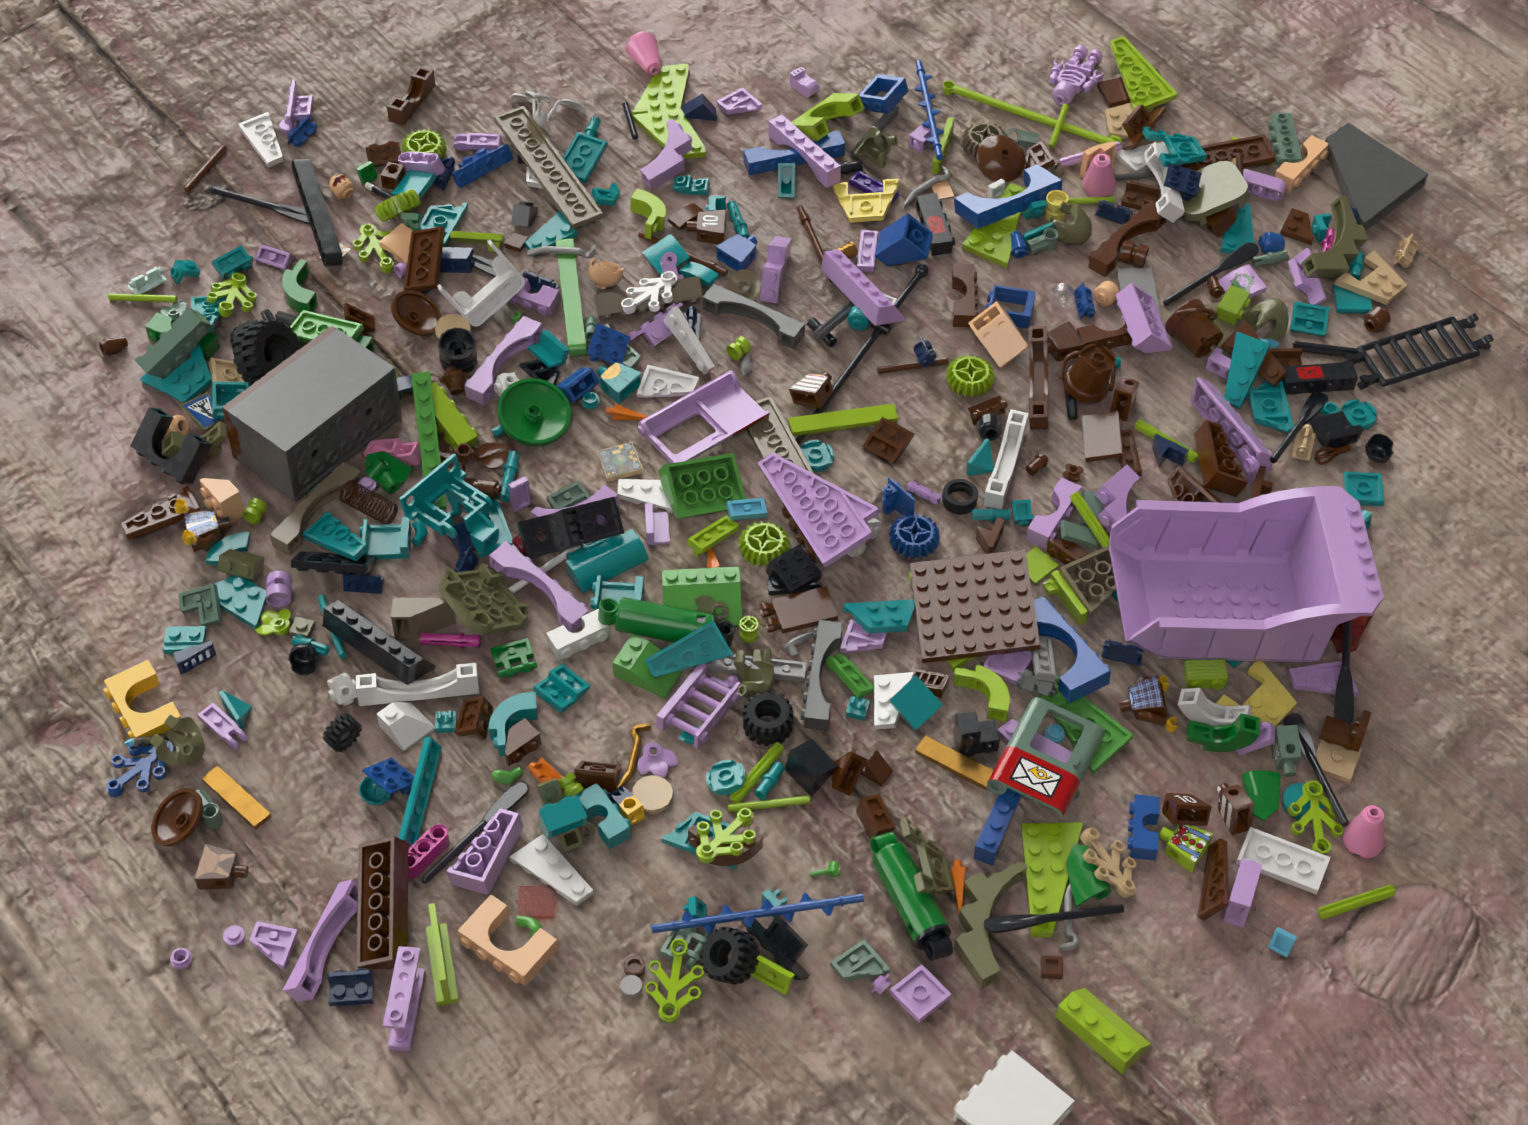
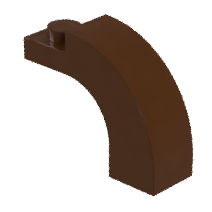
M1237 204L1206 217L1207 223L1205 224L1208 230L1217 238L1224 234L1235 222L1238 215Z
M693 824L688 829V842L691 846L697 848L701 845L700 836L697 833V827ZM746 826L738 835L743 834L745 830L753 829ZM755 832L756 838L754 843H742L743 852L741 855H718L709 864L734 866L744 863L763 848V837ZM708 835L709 843H710L711 841L714 840V838H712V837H710V836ZM721 844L719 847H730L731 844Z

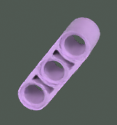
M404 152L398 157L399 163L404 165L405 173L409 170L434 173L438 176L445 171L443 163L435 153Z
M1243 169V177L1247 182L1250 194L1272 201L1282 199L1287 188L1284 180Z

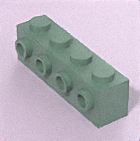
M1272 113L1271 120H1268L1267 128L1270 130V141L1273 142L1272 151L1275 153V165H1278L1279 168L1284 162H1301L1302 157L1292 113Z

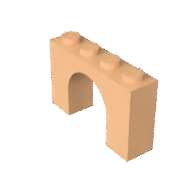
M490 895L457 930L459 943L464 948H470L475 951L481 960H487L492 963V966L497 971H503L508 974L514 983L526 986L558 950L557 939L540 928L523 947L517 950L504 951L496 948L490 941L496 929L506 920L509 913L506 904Z

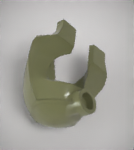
M872 126L854 154L856 156H866L876 166L883 168L887 163L885 156L890 152L891 146L898 145L897 136H888Z
M1063 201L1058 209L1066 214H1072L1074 222L1067 223L1051 217L1047 223L1052 222L1053 228L1058 231V241L1068 244H1082L1092 234L1091 221L1079 204H1069Z
M1266 299L1251 308L1244 317L1254 332L1264 327L1270 320L1276 322L1275 329L1268 332L1264 338L1265 340L1273 339L1276 341L1286 335L1289 320L1288 309L1280 299Z
M769 647L765 650H754L753 663L759 669H752L745 664L746 650H737L734 666L742 682L737 690L739 696L755 697V694L758 692L759 694H763V691L769 693L774 685V666L771 660L772 651Z
M169 715L164 723L174 731L167 730L166 736L176 746V750L170 751L167 741L158 734H155L149 742L156 749L157 760L176 766H190L202 759L205 751V744L200 729L191 717L179 719ZM183 730L186 731L188 735L183 736L178 734L177 732L175 733V731Z

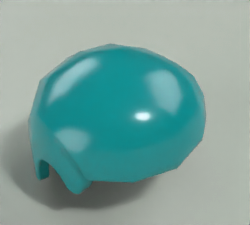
M365 777L359 785V794L369 805L380 806L391 799L392 794L389 795L369 777Z

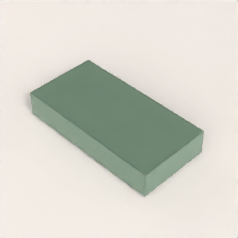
M1065 520L1060 523L1062 539L1093 549L1098 545L1097 538L1090 528Z

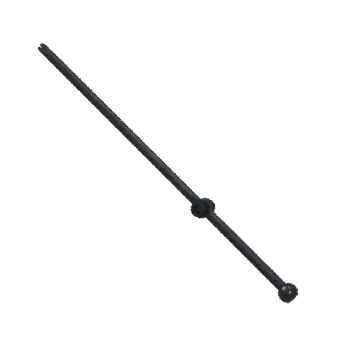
M919 264L916 267V274L894 303L897 309H899L919 280L928 275L929 269L926 265ZM873 323L871 324V327L875 330L833 385V393L823 406L817 408L813 414L823 413L877 337L882 333L887 335L892 326L888 324L876 326ZM806 434L798 435L795 437V440L798 445L801 443Z

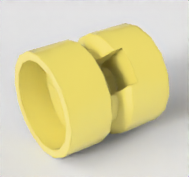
M1053 190L1047 194L1046 202L1048 206L1044 211V216L1048 221L1051 217L1061 221L1066 218V213L1058 209L1063 201L1068 203L1069 198L1065 192Z

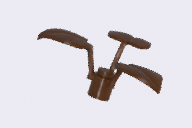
M438 441L442 463L453 454V449L450 444ZM499 442L484 443L476 449L475 454L474 450H471L470 445L462 443L454 450V454H456L458 462L462 464V471L465 473L466 464L471 461L472 456L476 461H481L485 468L496 469L504 464L509 444ZM465 477L463 481L473 486L476 479Z

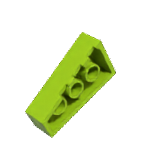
M436 382L432 383L437 433L439 435L444 434L445 442L450 444L453 450L462 443L470 445L471 448L477 445L478 433L475 428L470 427L465 415L459 413L453 400H449L444 388L439 387Z

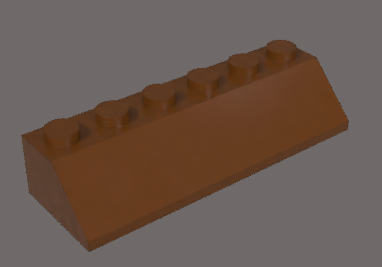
M395 836L359 844L357 968L394 969L398 947H407L409 843Z

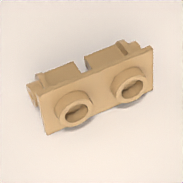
M1411 234L1408 238H1403L1400 242V249L1394 255L1396 259L1393 266L1397 263L1401 264L1403 268L1411 265L1413 256L1418 249L1417 241L1412 240L1414 234Z
M1306 424L1296 435L1291 458L1310 461L1316 435L1313 433L1311 425Z

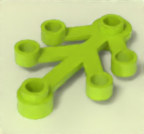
M372 224L362 225L360 227L361 236L353 241V249L360 251L359 260L362 262L368 261L370 254L375 250L380 259V270L384 273L392 272L394 270V262L386 256L380 247L381 240L376 238H384L392 230L383 232L377 230L376 226ZM369 240L370 242L365 250H362L365 241Z
M234 273L228 281L212 283L211 292L207 293L206 300L209 303H216L218 298L227 296L226 301L219 304L218 311L222 317H230L233 313L235 298L242 304L241 309L244 312H251L252 303L256 301L257 294L248 288L245 275ZM231 287L230 289L222 290V288ZM239 289L246 294V298L238 291Z
M1308 781L1302 787L1303 795L1296 802L1291 803L1288 807V813L1293 817L1298 816L1302 811V807L1308 801L1310 802V809L1299 821L1291 825L1290 831L1293 835L1298 836L1312 820L1315 837L1312 850L1326 855L1331 849V844L1323 836L1322 822L1330 828V834L1335 838L1340 837L1344 833V827L1333 820L1337 816L1332 812L1331 809L1333 808L1328 798L1323 795L1322 785L1317 781ZM1319 803L1328 809L1327 814L1319 808Z
M748 808L740 809L737 813V818L722 831V812L712 810L710 812V822L713 824L715 839L709 843L708 833L710 826L707 822H699L697 824V833L700 836L701 845L696 849L698 859L703 863H710L718 855H741L743 852L742 843H754L756 833L748 829L740 835L732 834L740 827H749L753 824L754 815L752 811ZM721 844H731L730 847H719Z
M682 938L674 939L670 945L671 952L674 955L670 979L663 971L659 961L653 960L648 965L650 973L656 975L668 991L666 1000L659 992L656 982L650 981L645 985L646 993L653 996L660 1006V1018L667 1023L675 1022L680 1017L681 1008L689 1002L697 1001L701 998V990L697 986H692L686 995L676 1001L679 991L695 979L700 980L705 975L703 967L696 965L691 969V972L679 980L682 959L688 952L687 942ZM682 946L684 949L682 952H677L676 948ZM653 965H659V969L656 971L651 968ZM695 970H701L702 973L699 976L694 975ZM649 986H655L656 989L653 992L648 991ZM694 990L699 992L695 997L691 996V992ZM668 1009L674 1010V1013L672 1015H667L666 1011Z

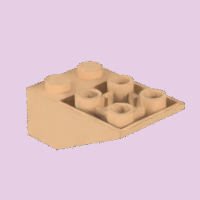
M997 301L968 323L1000 368L1029 348V345L1006 310Z

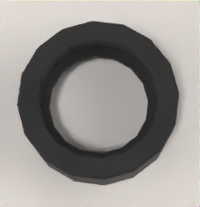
M960 478L947 482L942 494V503L947 511L963 515L975 509L978 500V490L972 482ZM961 491L969 494L971 499L966 502H957L952 500L949 495L953 492Z

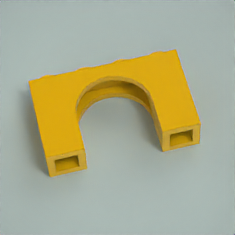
M149 660L104 680L106 688L103 691L108 700H113L111 705L115 713L121 714V717H119L120 722L124 728L128 727L130 730L127 732L130 739L155 734H166L167 730L174 731L164 723L169 715L181 719V715L173 702L147 713H138L130 709V704L135 697L160 685L157 674Z

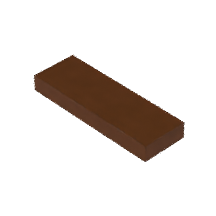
M1121 430L1123 457L1119 458L1120 467L1122 469L1128 465L1138 476H1141L1142 470L1133 430Z

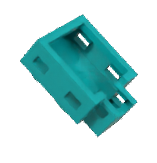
M212 381V418L225 419L222 407L242 391L249 388V382Z

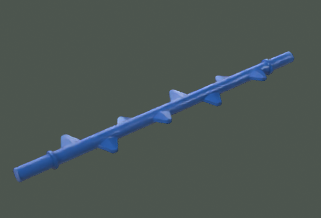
M917 60L916 73L919 77L920 85L914 89L915 91L922 92L924 101L918 102V105L926 108L928 120L923 122L922 126L930 127L932 137L926 138V141L933 144L937 160H942V145L938 135L944 134V130L936 127L934 118L935 115L940 113V110L932 109L930 99L936 98V95L928 92L926 83L927 80L932 78V75L925 74L922 61Z
M804 893L800 903L774 907L768 899H764L761 909L733 913L728 905H724L720 915L694 918L689 911H685L681 921L672 920V922L654 924L651 925L653 934L666 931L676 932L675 930L703 926L707 933L711 934L716 924L742 920L747 928H750L755 918L780 914L788 922H791L795 912L821 908L827 916H830L834 906L841 905L843 907V905L864 902V897L862 893L849 896L839 895L840 897L813 901L807 893Z

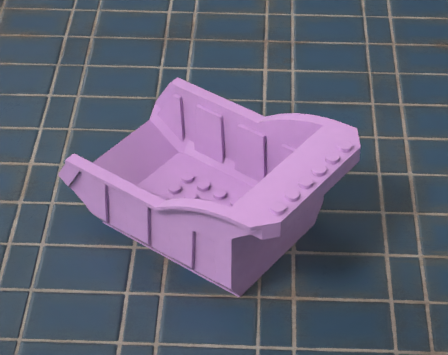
M1340 486L1295 488L1258 496L1240 503L1137 500V507L1111 526L1109 550L1125 641L1157 656L1158 659H1225L1275 662L1319 661L1338 624L1360 616H1372L1384 597L1360 504Z

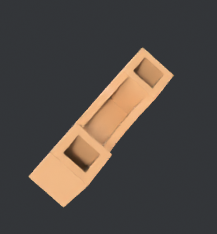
M1311 135L1302 145L1301 157L1303 161L1297 163L1284 162L1276 170L1275 177L1284 180L1287 184L1286 190L1291 192L1300 185L1304 178L1309 176L1313 169L1318 167L1322 160L1327 158L1329 144Z

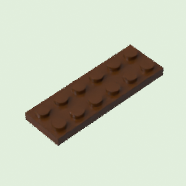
M1265 134L1203 145L1201 147L1206 153L1205 161L1179 166L1197 171L1219 161L1232 162V159L1236 158V153H1243V168L1275 162V155Z

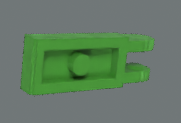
M836 654L835 658L832 656L827 657L826 664L829 669L838 675L857 698L873 693L874 686L843 654Z

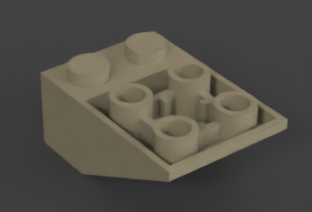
M400 597L392 599L391 621L394 636L398 640H416L421 637L422 632L432 633L456 622L453 609L443 597Z

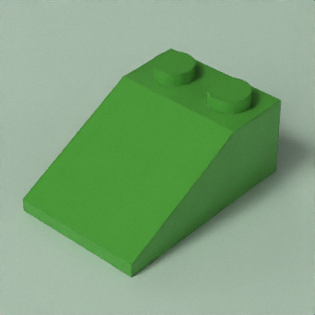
M631 634L612 662L613 676L665 699L684 670L654 678L644 660L661 650L650 641Z

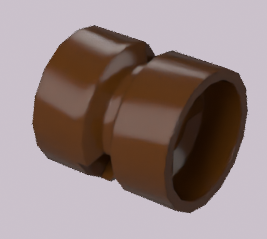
M1125 240L1119 262L1126 264L1133 262L1134 266L1143 268L1149 246L1142 244L1136 246L1134 242Z

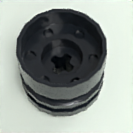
M451 328L441 334L438 340V349L442 369L446 371V368L455 366L461 372H467V374L471 372L477 364L476 339L474 335L464 328Z

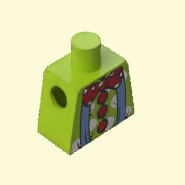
M1178 825L1175 832L1163 827L1158 838L1168 842L1165 854L1193 873L1210 845L1213 833L1191 825Z

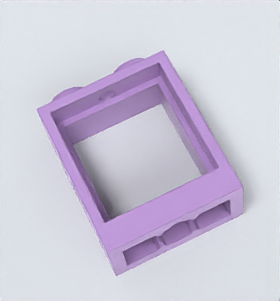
M1241 859L1223 922L1244 928L1262 864H1258L1253 860Z

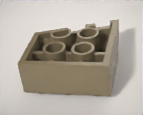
M1109 546L1066 564L1059 569V573L1087 609L1089 615L1116 590Z

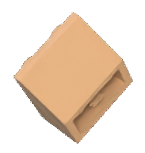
M200 479L202 487L200 492L205 498L203 501L204 505L208 510L215 511L217 519L228 516L231 524L243 517L244 507L240 492L230 480Z

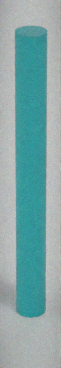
M319 595L317 599L324 614V608L328 604L325 596ZM330 632L339 658H345L346 652L341 639Z

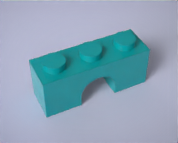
M596 783L576 794V796H579L586 812L587 820L594 816L606 818L598 824V833L609 849L631 838L630 829L632 826L629 820L621 816L618 805L616 803L612 804L609 800V794L604 788L601 789Z

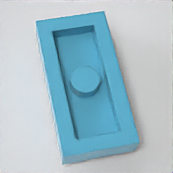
M764 498L727 501L726 504L730 521L764 518L768 514Z

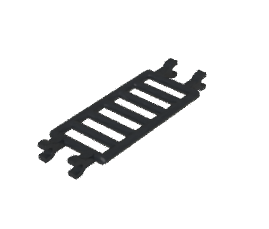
M1476 313L1459 321L1454 316L1358 346V353L1346 354L1345 358L1347 360L1343 362H1353V365L1364 361L1372 372L1370 375L1360 376L1361 382L1357 383L1360 390L1378 382L1382 387H1386L1478 357L1480 355L1479 350L1489 349L1491 347L1489 342H1492L1494 338L1491 334H1488L1476 341L1470 339L1464 329L1476 327L1474 322L1479 320ZM1451 324L1471 352L1462 354L1443 326ZM1436 329L1455 357L1447 359L1428 331ZM1421 334L1440 362L1431 364L1412 336ZM1406 339L1424 367L1416 369L1397 341ZM1390 344L1409 372L1400 374L1382 346ZM1375 349L1394 377L1385 379L1366 351Z

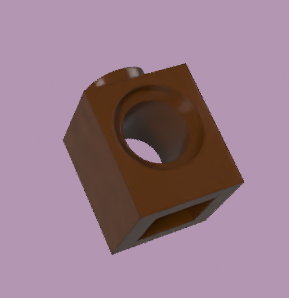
M392 162L386 164L380 175L383 188L394 190L405 176L404 165Z

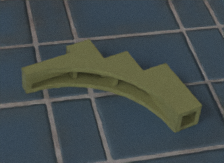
M1340 195L1330 204L1335 221V237L1329 250L1322 253H1312L1301 263L1307 278H1339L1349 270L1347 263L1359 255L1357 249L1369 240L1364 226L1357 224L1346 195Z
M1023 861L1017 864L1013 863L999 873L995 872L988 878L982 872L978 875H971L964 881L963 892L970 903L960 909L959 922L966 932L956 937L954 950L980 989L999 981L1001 969L991 950L988 931L984 928V921L990 918L1000 898L1013 885L1026 877L1027 866Z

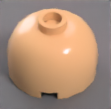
M591 259L588 274L591 281L596 283L597 288L606 289L620 282L624 268L619 269V265L605 260L597 263L596 259Z

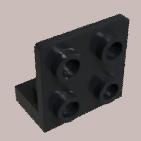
M1343 411L1310 420V424L1323 448H1334L1357 443L1363 432L1361 425H1350Z
M800 544L769 561L766 569L768 576L777 575L789 592L797 590L821 575V571Z

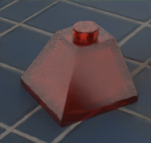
M1374 614L1372 616H1360L1352 619L1350 653L1356 651L1365 638ZM1344 623L1338 624L1333 632L1335 636L1332 638V642L1337 654L1342 653Z

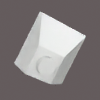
M392 702L377 713L379 727L403 752L435 730V726L411 702Z

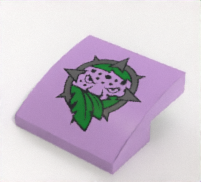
M1249 264L1230 272L1218 280L1220 286L1224 289V294H1226L1230 285L1251 292L1250 298L1266 292L1267 286Z

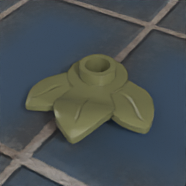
M711 596L695 598V602L699 607L695 611L718 615L717 623L728 616L729 609L724 602H716ZM716 608H722V613L716 614Z

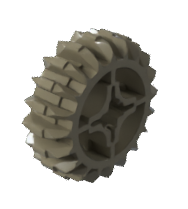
M983 121L982 123L976 122L975 125L971 124L963 134L962 144L964 151H967L968 155L972 154L973 158H975L977 149L984 139L992 135L1006 136L1005 130H1002V126L997 127L996 123L991 124L990 122L985 123Z

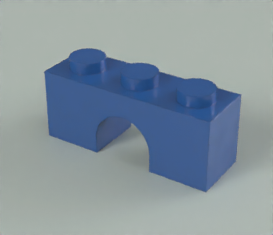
M1135 794L1134 801L1129 803V814H1132V819L1128 821V832H1131V837H1128L1127 850H1130L1131 858L1156 860L1159 832L1149 831L1144 825H1157L1160 797Z

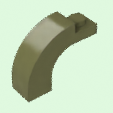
M221 421L207 433L200 435L212 444L205 459L215 456L222 451L221 442H224L227 438L226 424ZM172 430L162 440V455L169 458L176 456L186 436Z
M557 778L537 785L542 806L548 803L555 804L561 802L563 795ZM579 828L555 836L557 843L564 852L584 845Z

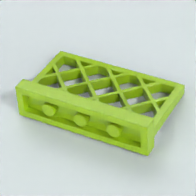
M435 903L428 904L431 926L425 928L437 1006L458 1003L459 999L447 923L439 924Z

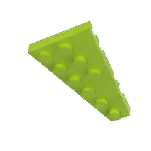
M1083 822L1021 823L1023 858L1027 866L1025 879L1029 914L1043 915L1059 912L1069 878L1065 863L1073 845L1078 844ZM1048 922L1030 927L1031 938L1052 937L1056 922Z

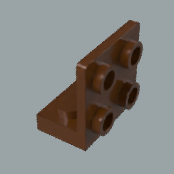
M1363 710L1362 716H1357L1355 724L1326 716L1319 738L1327 743H1334L1347 750L1359 752L1372 712Z

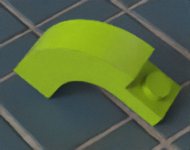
M636 189L631 197L630 212L648 218L645 224L644 237L651 239L658 230L662 232L664 230L666 207L654 194Z
M976 665L975 671L966 668H955L953 685L980 691L985 695L989 703L987 719L1006 722L1010 695L1002 678L992 670Z

